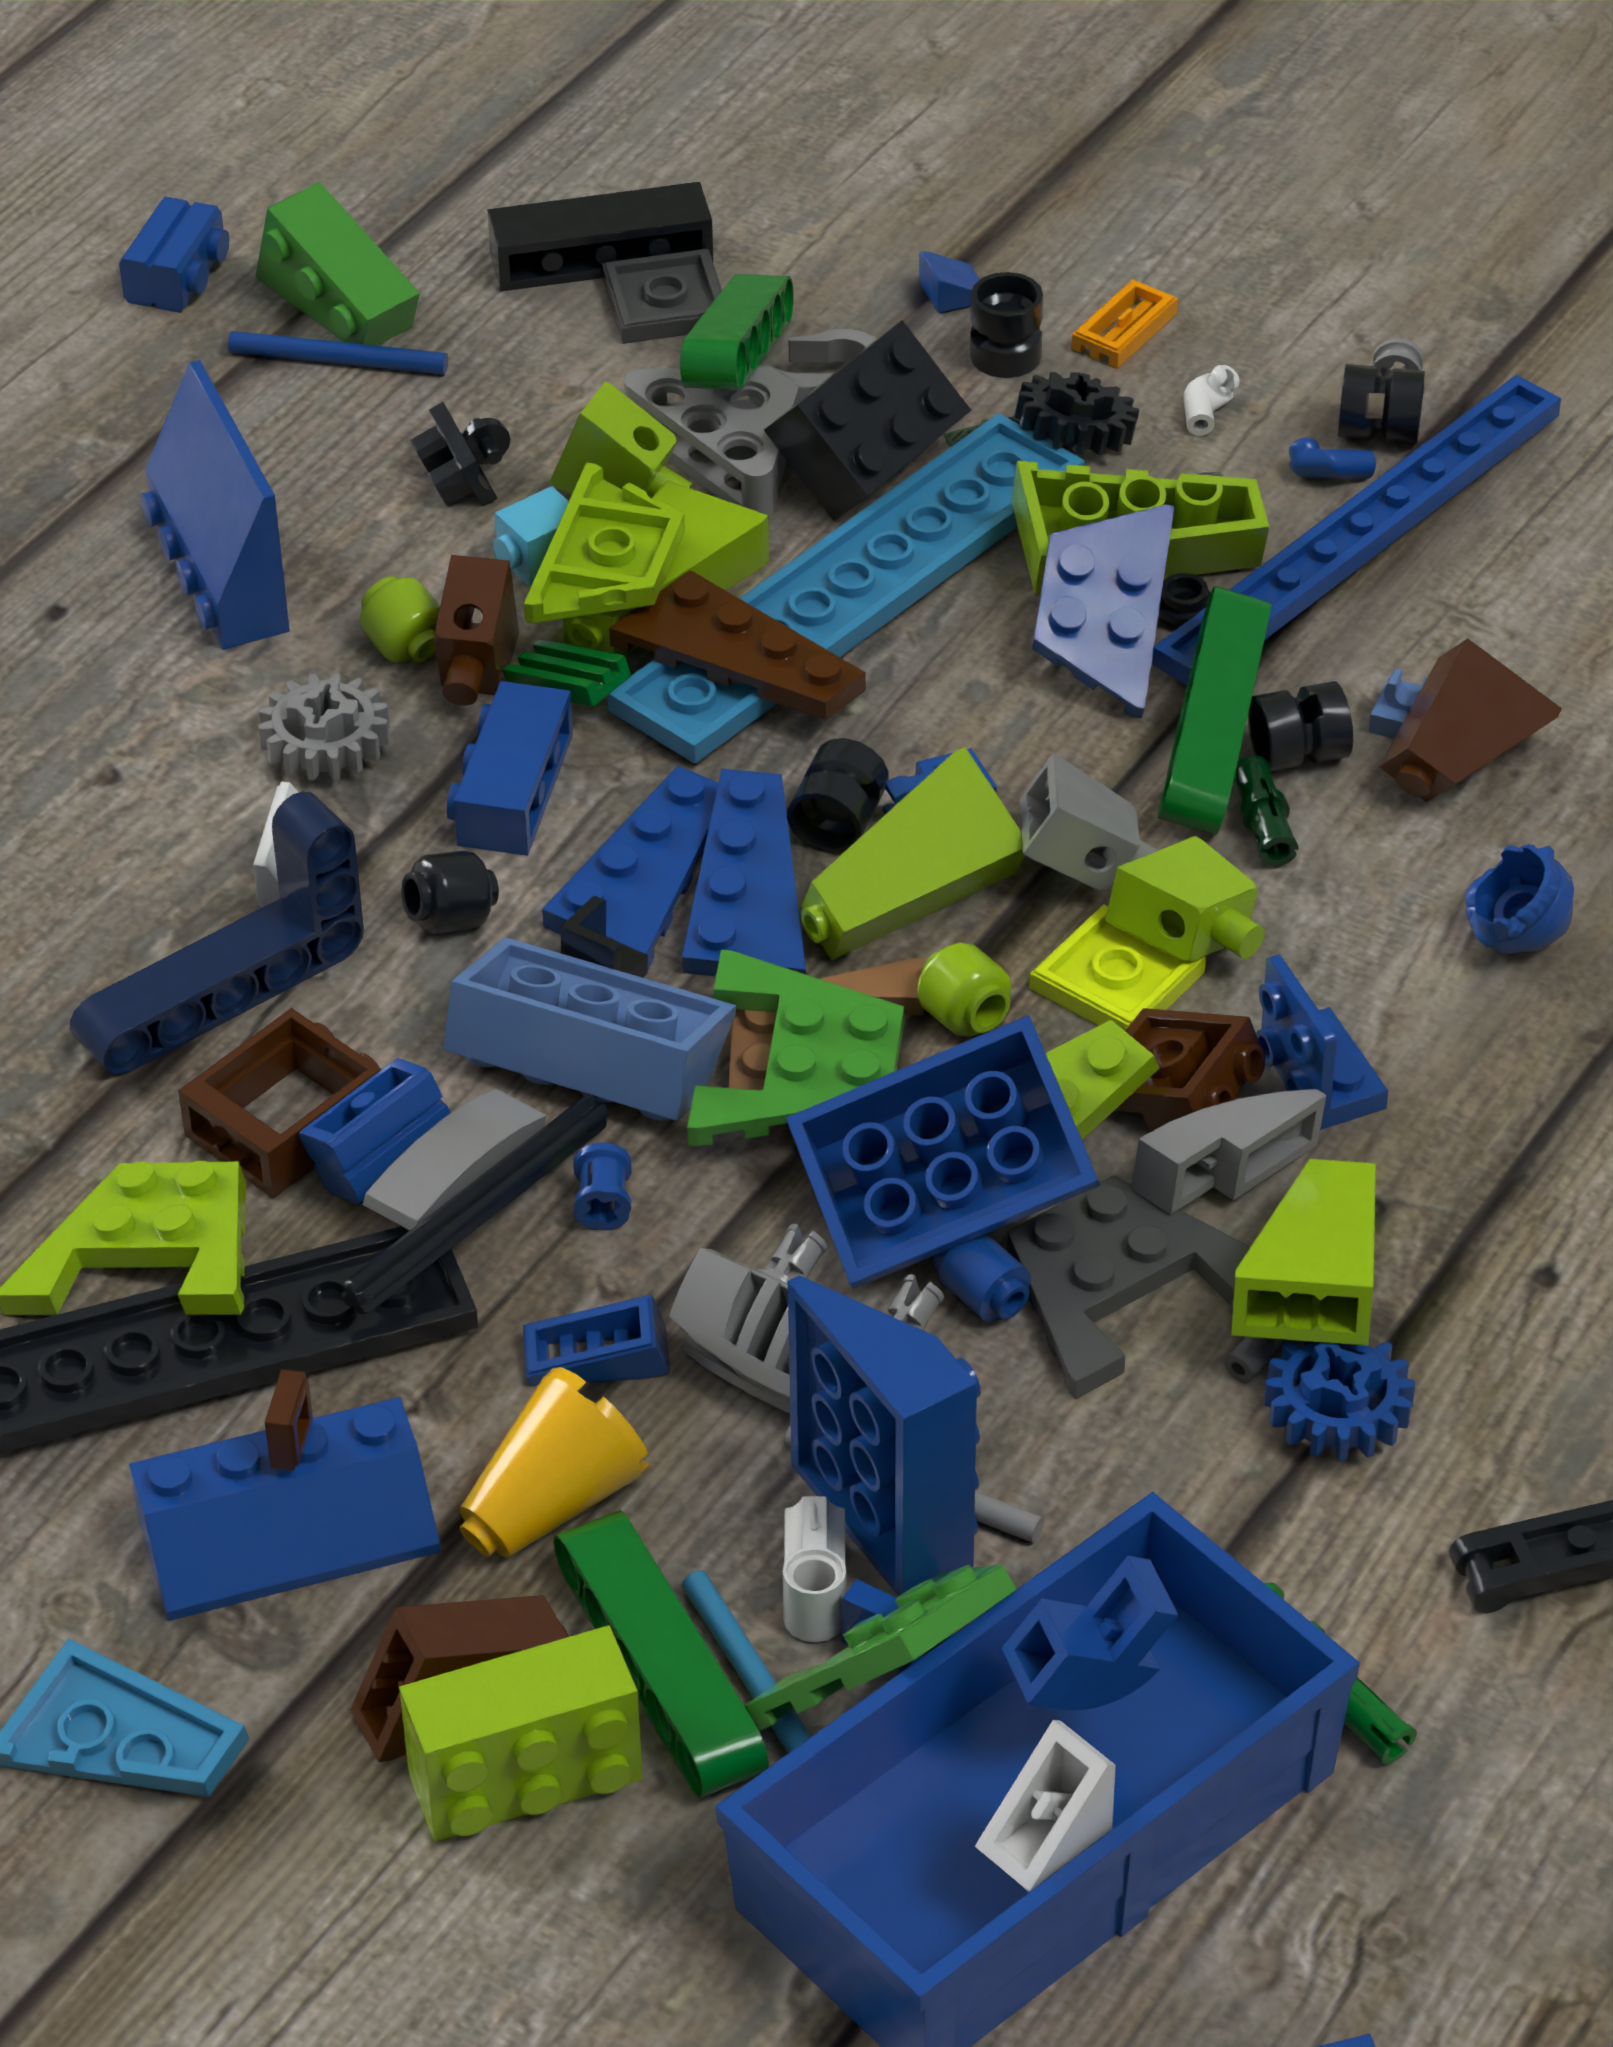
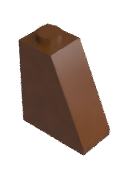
M1467 638L1437 659L1379 768L1393 777L1402 790L1428 802L1558 718L1562 708Z
M544 1595L395 1607L350 1711L378 1762L394 1760L406 1755L399 1686L567 1638L569 1635L565 1627L559 1622Z

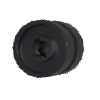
M993 273L981 278L974 284L971 291L970 318L972 328L970 331V357L972 364L979 371L1000 378L1020 377L1032 372L1039 365L1042 357V331H1040V325L1043 319V292L1041 286L1033 278L1020 273Z
M1346 364L1340 404L1338 437L1370 440L1375 432H1380L1386 442L1417 444L1425 371L1394 368L1388 376H1382L1375 366ZM1369 393L1385 394L1383 415L1367 413Z
M1337 681L1300 687L1296 697H1293L1288 690L1252 696L1248 712L1251 744L1254 754L1262 756L1268 761L1271 772L1300 767L1305 756L1313 763H1321L1348 758L1352 753L1353 725L1351 712L1344 691Z
M831 739L820 745L787 808V821L792 832L804 844L817 851L830 854L844 853L863 835L872 817V813L885 791V782L889 780V771L884 760L872 748L851 739Z

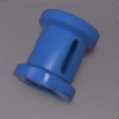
M594 1143L583 1147L573 1159L574 1175L580 1182V1191L575 1195L573 1215L578 1223L586 1228L601 1230L618 1228L629 1220V1212L631 1211V1198L625 1191V1182L632 1173L631 1157L625 1149L611 1143Z

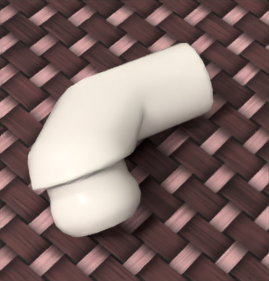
M1218 365L1211 373L1201 375L1187 385L1183 394L1187 429L1192 435L1204 436L1209 434L1215 425L1213 412L1233 398V391L1239 387L1240 380L1236 371L1231 367Z

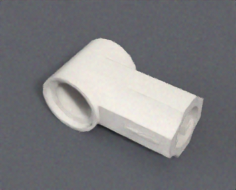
M802 1496L799 1503L793 1507L786 1508L784 1513L783 1620L786 1629L792 1636L808 1642L828 1641L842 1631V1597L847 1592L845 1509L832 1504L827 1496Z

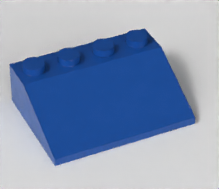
M200 360L190 362L145 468L148 492L141 494V504L148 525L150 527L158 525L159 539L166 559L168 561L176 559L177 561L176 569L185 595L193 593L195 595V608L202 628L204 630L212 628L222 649L225 650L290 632L276 500L274 492Z
M1030 1015L786 1117L852 1289L1101 1186Z
M800 1275L789 1280L788 1329L792 1467L816 1496H827L832 1504L845 1509V1532L898 1597L916 1585L932 1579L939 1573L957 1570L966 1565H970L971 1568L974 1567V1535L978 1532L975 1518V1490L979 1487L975 1465L976 1444L980 1441L979 1430L976 1424L977 1398L981 1394L979 1380L975 1371L965 1359H956L938 1337Z

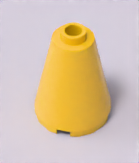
M559 1367L552 1368L543 1377L460 1506V1513L465 1520L460 1526V1531L465 1539L482 1555L490 1557L496 1552L502 1557L509 1558L638 1479L649 1469L650 1463L642 1461L648 1455V1451L634 1428L604 1396L595 1404L581 1395L578 1390L587 1382L577 1374Z

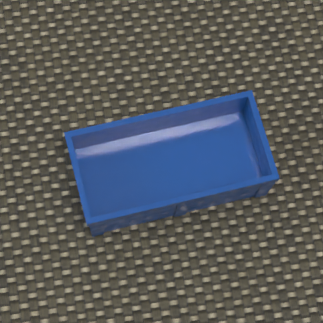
M1152 1491L1020 1586L1016 1591L995 1604L715 1806L718 1825L724 1829L735 1909L881 2047H971L1116 1934L1122 1937L1146 1919L1151 1907L1303 1790L1309 1793L1334 1773L1351 1687L1357 1680L1360 1662ZM1127 1556L1150 1559L1179 1615L1151 1648V1652L1160 1670L1134 1692L1100 1707L1070 1711L1028 1705L1001 1648L1040 1599L1087 1606ZM1052 1720H1060L1116 1765L1112 1830L1029 1892L978 1850L975 1845Z

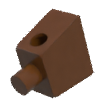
M451 555L434 641L443 696L451 703L467 706L474 704L479 694H496L500 681H505L502 669L511 662L517 643L519 627L510 560ZM475 608L483 614L481 623H474L472 621Z

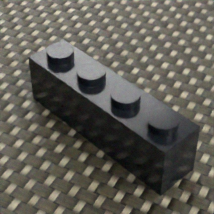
M700 182L487 209L490 255L500 292L603 278L602 263L701 249H709L713 261L712 217Z

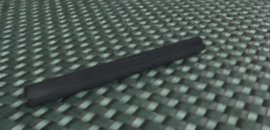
M584 1096L345 1280L343 1284L345 1291L341 1296L345 1305L352 1306L358 1314H368L605 1129L607 1126L606 1117L610 1113L606 1104L598 1103L594 1096Z

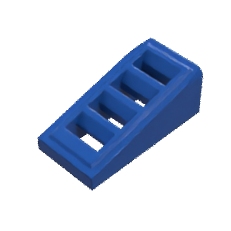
M652 1294L523 1325L525 1372L530 1386L539 1385L543 1377L552 1368L559 1367L577 1374L586 1382L645 1379L670 1374L666 1326ZM604 1340H614L615 1344L605 1346ZM586 1341L587 1350L577 1352V1342ZM560 1343L561 1357L549 1358V1344Z

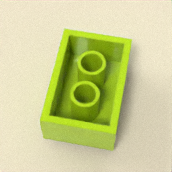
M610 1625L399 1686L409 1777L434 1842L457 1835H473L482 1831L487 1826L527 1814H543L552 1810L557 1805L597 1793H613L627 1784L643 1780L638 1690Z

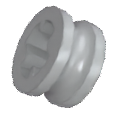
M1393 338L1385 340L1378 345L1374 351L1372 366L1377 367L1382 376L1390 374L1392 370L1389 368L1394 365V362L1405 364L1401 369L1421 371L1423 355L1415 343L1406 339Z

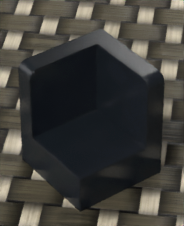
M597 896L591 897L561 926V954L642 978L648 974V954H644L606 937V900Z

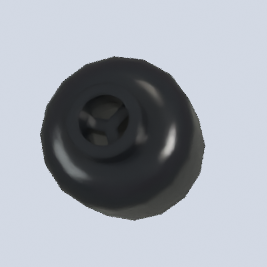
M453 851L421 856L413 864L411 871L404 876L401 894L403 907L408 918L411 921L417 922L426 933L439 935L472 931L480 928L487 921L491 912V906H494L498 901L499 887L494 872L486 869L484 862L474 852Z

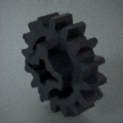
M1050 372L1049 380L1039 375L1032 376L1031 383H1022L1014 418L1021 419L1019 427L1022 430H1034L1033 439L1052 440V448L1059 449L1063 447L1073 454H1083L1084 449H1091L1097 455H1104L1105 447L1120 452L1123 444L1131 445L1139 416V409L1133 407L1134 399L1132 397L1119 396L1120 388L1117 386H1101V379L1094 378L1091 380L1090 375L1078 372H1071L1069 378H1063L1056 372Z

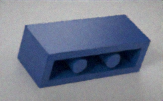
M500 681L492 704H484L482 706L478 723L479 737L476 744L469 743L466 747L461 783H453L449 790L447 818L455 820L457 846L528 856L573 737L570 690Z

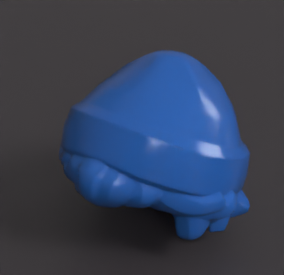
M1531 844L1520 848L1507 846L1501 853L1502 860L1494 868L1484 872L1482 877H1478L1466 889L1464 895L1466 903L1465 913L1471 928L1474 930V935L1484 946L1491 947L1504 954L1539 951L1566 934L1570 927L1574 895L1572 877L1561 863L1554 859V850L1550 846L1539 849Z

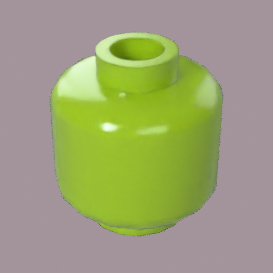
M388 576L379 580L367 590L361 601L360 627L386 659L392 663H403L411 659L419 663L426 661L436 653L434 640L440 604L422 583L413 577L397 578L396 576Z
M959 942L944 947L926 960L919 977L917 995L921 1006L952 1033L958 1036L970 1037L991 1031L1004 1020L1010 1009L1012 985L1008 973L979 948L970 943Z

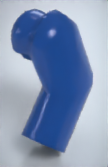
M1308 437L1294 441L1289 448V455L1292 459L1289 463L1290 468L1301 478L1370 479L1375 472L1376 459L1371 450L1320 449L1318 442Z

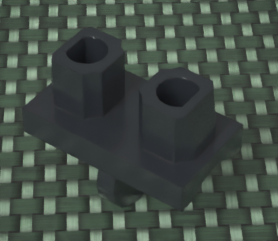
M444 402L429 409L437 425L410 441L446 506L452 505L475 492L482 506L497 499L480 465H495L499 463L502 456L508 450L511 439L505 425L500 420L494 418H475L470 421L462 434Z

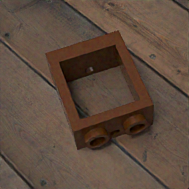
M290 1008L178 1090L184 1135L221 1162L239 1161L244 1177L272 1198H275L314 1168L315 1162L307 1154L298 1136L300 1131L381 1071V1068L369 1055L357 1053L335 1038L325 1025L318 1022L313 1023L293 1008ZM295 1069L334 1094L281 1134L243 1109Z

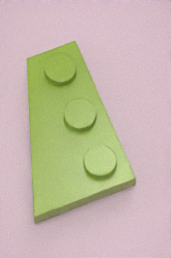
M1112 1020L1046 1053L1082 1140L1160 1069L1155 1056Z

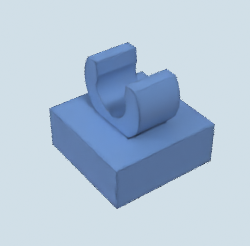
M1395 669L1390 678L1388 677L1371 712L1369 732L1395 738L1428 676H1425L1422 684L1418 685L1402 681L1403 671Z

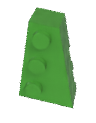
M320 181L267 208L256 278L346 343L378 346L413 327L420 295L419 291Z

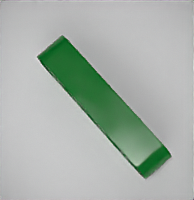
M735 274L683 341L680 357V374L684 388L743 389L791 322L794 290L790 276Z
M1217 586L1213 587L1199 631L1159 805L1158 819L1212 835L1218 834L1232 790L1270 617L1271 602Z
M618 1510L555 1535L553 1537L555 1555L568 1586L594 1629L610 1625L638 1690V1702L695 1796L699 1799L754 1777L769 1768L767 1751L756 1724L625 1513Z

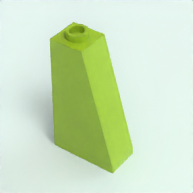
M667 481L652 497L654 500L670 504L685 514V532L661 590L691 570L726 591L762 568L769 561L768 515L671 481ZM636 608L564 618V644L625 656L638 648V646L634 645L629 652L610 646L609 627Z
M966 747L953 752L811 882L799 910L801 912V921L809 938L815 943H821L831 960L1017 873L1025 857L1023 854L1022 832Z
M1322 1159L1308 1160L1236 1269L1231 1336L1368 1346L1374 1284L1376 1163Z

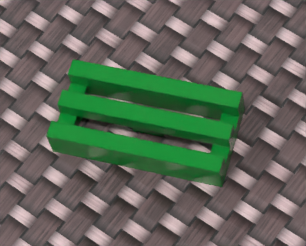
M539 639L533 644L535 653L524 651L517 657L520 665L509 663L502 669L506 682L570 690L571 703L594 707L631 677L624 655Z

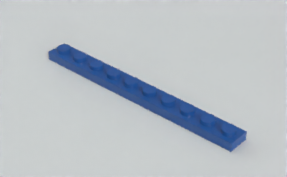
M1515 375L1232 587L1230 591L1272 603L1264 639L1266 640L1556 419L1560 412L1561 398ZM1206 608L1153 648L1152 665L1186 685Z

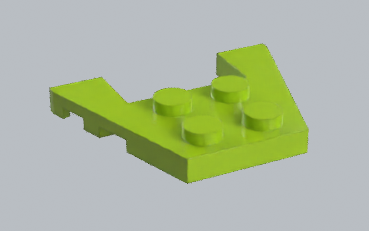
M138 1161L119 1163L0 1287V1308L3 1315H58L82 1268L191 1267L178 1293L185 1315H241L244 1309L241 1277L245 1276V1259L241 1251V1235L245 1234L246 1180L239 1161L162 1163Z

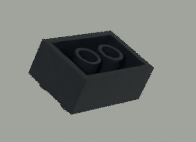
M902 320L860 351L766 427L764 431L834 521L870 496L967 415L971 409Z

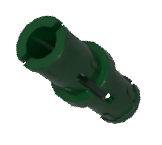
M1257 755L1242 758L1237 762L1233 780L1242 800L1240 805L1242 821L1245 827L1254 834L1262 862L1269 866H1282L1296 857L1295 850H1298L1299 847L1287 820L1290 812L1289 804L1285 795L1277 790L1272 778L1270 765L1265 758Z

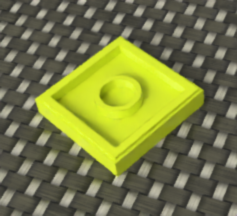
M1103 904L1030 973L1029 989L1098 1026L1112 1020L1126 1031L1143 1008L1167 1010L1205 973L1206 957L1204 956L1195 961H1185L1126 932L1105 920L1108 906Z

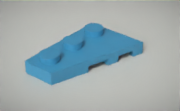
M68 1638L0 1730V1766L209 1797L250 1739L244 1725Z

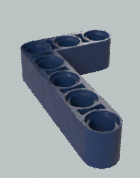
M305 791L293 794L282 802L273 816L272 835L280 899L91 995L74 1010L69 1028L72 1035L107 1072L112 1075L129 1073L340 963L352 955L358 948L363 938L364 925L355 837L353 831L316 795Z

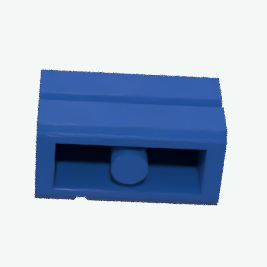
M165 196L119 262L123 297L127 302L151 307L154 303L158 309L181 313L194 293H203L208 282L210 269L215 262H223L229 250L230 238L228 231L223 229L222 211L214 205L194 202L191 206L187 200Z
M397 1058L302 1129L298 1136L307 1154L315 1162L314 1167L325 1189L332 1195L359 1206L364 1201L365 1193L387 1168L418 1138L451 1112L447 1104L441 1099L443 1096L432 1073L425 1067Z

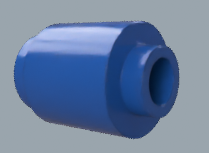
M987 1233L936 1254L933 1257V1265L939 1271L941 1283L986 1322L1009 1319L1020 1312L1028 1301L1031 1283L1030 1272Z

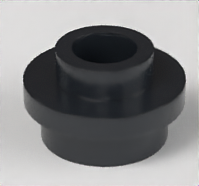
M1178 573L1167 577L1163 581L1158 615L1167 622L1182 626L1206 608L1211 594L1207 583L1199 576L1189 573Z

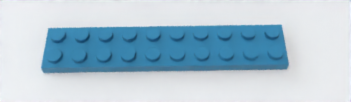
M998 413L739 599L841 657L1018 527L1011 502L1017 461L1038 462V469L1066 471L1067 464L1085 466V460L1064 448H1052L1053 442L1047 439H1033V431L1022 430L1019 427L1020 424ZM654 660L631 675V677L607 695L609 712L694 764L777 704L757 697V688L748 684L731 683L728 687L707 680V670L681 662L677 668H673Z

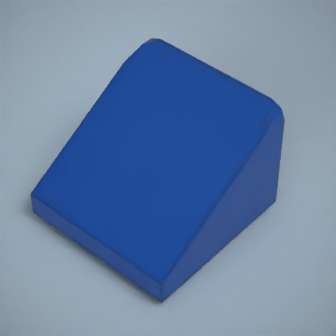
M920 252L919 282L937 313L971 306V291L974 284L980 280L972 266L968 263L932 252Z

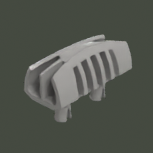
M791 1224L786 1231L784 1239L764 1270H757L712 1249L700 1248L685 1275L669 1314V1317L689 1335L684 1342L682 1351L704 1368L732 1385L772 1406L790 1413L788 1281L799 1275L805 1278L808 1277L819 1257L827 1249L825 1240L813 1230L803 1240L799 1225ZM909 1274L903 1280V1285L886 1314L924 1330L937 1306L941 1305L944 1300V1295L930 1281L920 1293L915 1275Z

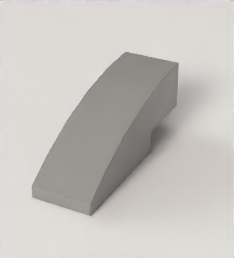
M496 1088L472 1099L444 1117L399 1156L365 1193L363 1205L411 1230L544 1127L547 1115Z
M1317 1089L1275 1092L1240 1098L1203 1108L1170 1121L1139 1138L1131 1189L1170 1215L1213 1187L1232 1200H1235L1318 1145L1326 1095Z

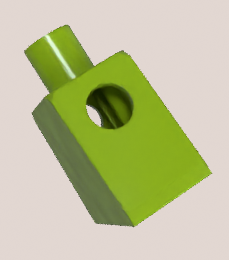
M607 381L603 383L579 414L549 481L551 485L572 495L585 464L588 462L595 463L603 468V479L620 489L626 484L631 483L646 491L650 498L667 481L688 488L693 486V483L666 467L677 444L675 434Z
M1197 836L1117 867L1105 920L1182 960L1195 961L1223 948L1230 950L1242 959H1248L1258 951L1265 936L1264 927L1251 920L1258 893L1255 882Z

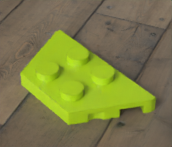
M586 462L525 599V622L538 623L654 605L685 532L684 512L664 501L650 498L646 491L631 483L626 484L622 489L603 479L602 467L595 463Z

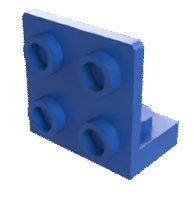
M1280 954L1267 958L1265 983L1259 987V998L1263 1009L1261 1029L1256 1032L1260 1046L1265 1053V1065L1268 1067L1274 1066L1285 1083L1286 1091L1317 1089L1326 1095L1320 1130L1387 1109L1388 1089L1332 1009L1328 1007L1318 1010Z

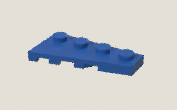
M677 766L542 909L543 927L561 934V926L591 897L597 896L606 900V937L644 954H648L649 969L654 959V947L660 936L665 937L673 920V909L680 895L686 894L693 880V868L698 858L703 856L718 782Z
M721 769L682 953L683 973L716 976L720 952L723 949L732 950L806 974L782 774Z

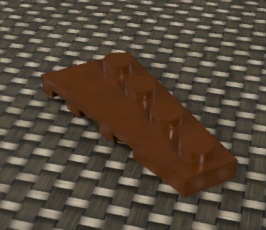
M691 570L662 589L654 605L637 607L609 627L610 646L627 652L634 645L654 652V661L673 668H677L681 662L707 670V680L728 687L731 683L748 684L757 688V697L823 720L829 719L866 691V672Z

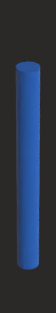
M231 331L228 340L229 352L236 354L445 375L448 368V354L444 352Z

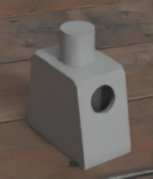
M1054 753L1019 799L1023 854L1099 891L1110 889L1114 883L1118 866L1158 851L1155 847L1140 840L1137 812L1130 802Z

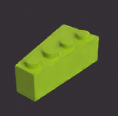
M1017 461L1011 502L1035 596L1041 594L1047 549L1052 533L1162 505L1174 506L1164 579L1178 573L1197 575L1261 566L1269 523L1257 479L1181 473L1178 480L1154 478L1149 475L1148 470L1126 469L1125 476L1090 473L1091 466L1067 464L1066 471L1038 469V462Z

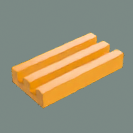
M1132 279L1072 333L1071 350L1081 353L1088 347L1090 348V358L1100 361L1107 355L1108 365L1118 369L1178 314V298ZM1144 298L1134 309L1131 308L1138 300ZM1118 320V323L1109 332H1107L1103 337L1100 336L1115 321Z

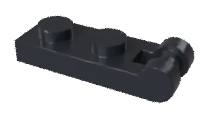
M1613 1500L1465 1534L1456 1539L1450 1545L1448 1550L1449 1556L1456 1571L1460 1575L1467 1576L1469 1580L1466 1591L1474 1609L1480 1613H1492L1505 1607L1512 1599L1613 1576ZM1506 1559L1511 1564L1499 1568H1494L1492 1565L1494 1562Z

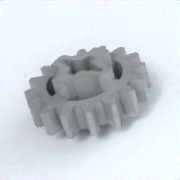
M315 673L309 674L308 684L300 686L292 680L286 682L287 694L271 692L268 695L269 707H261L259 709L260 724H258L261 749L267 750L268 761L271 765L284 761L285 774L292 775L300 769L307 770L308 780L314 781L320 772H329L333 780L340 779V769L349 767L357 773L363 771L362 758L377 761L380 758L379 746L389 744L388 728L390 726L387 703H380V692L377 688L364 691L363 679L356 678L348 684L341 683L340 673H333L329 680H319Z

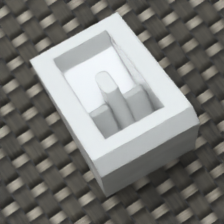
M1052 1720L975 1847L1026 1890L1032 1891L1112 1830L1116 1765L1062 1721Z

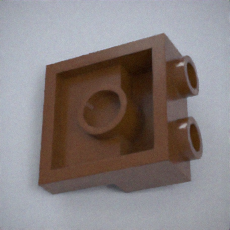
M1143 1008L1125 1032L1155 1056L1160 1069L1115 1110L1142 1113L1149 1132H1152L1170 1121L1203 1108L1235 1100V1096L1246 1082H1257L1262 1077L1265 1069V1053L1260 1046L1250 1017Z

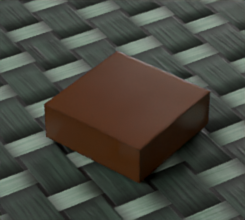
M282 1369L280 1371L264 1422L270 1468L295 1471L296 1466L299 1467L313 1421L309 1381L305 1372Z

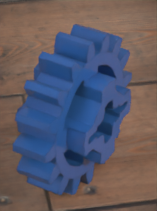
M1287 1341L1283 1344L1282 1359L1271 1358L1269 1362L1268 1379L1265 1382L1264 1406L1271 1407L1270 1424L1272 1427L1287 1426L1286 1442L1290 1445L1299 1443L1303 1439L1310 1441V1455L1314 1457L1320 1455L1325 1447L1335 1448V1454L1339 1461H1346L1349 1448L1358 1447L1360 1452L1367 1458L1374 1456L1375 1440L1378 1439L1384 1444L1393 1446L1397 1440L1398 1428H1408L1410 1424L1415 1381L1407 1379L1409 1363L1406 1359L1391 1361L1392 1345L1389 1342L1379 1344L1373 1348L1369 1345L1305 1341L1304 1347H1300L1295 1343Z

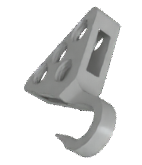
M832 329L819 334L789 338V362L832 363L849 361L875 341L876 338L865 332L853 329ZM759 366L742 390L684 388L681 381L680 368L635 369L628 372L624 377V394L653 418L677 434L675 435L677 444L669 459L671 463L718 498L766 514L769 518L774 513L789 462L768 437L764 429L833 373H790L772 366ZM667 393L678 394L684 400L667 402ZM749 396L748 400H735L739 397ZM699 450L713 462H696L689 455L693 451ZM735 477L741 482V490L732 489L725 482L729 478Z

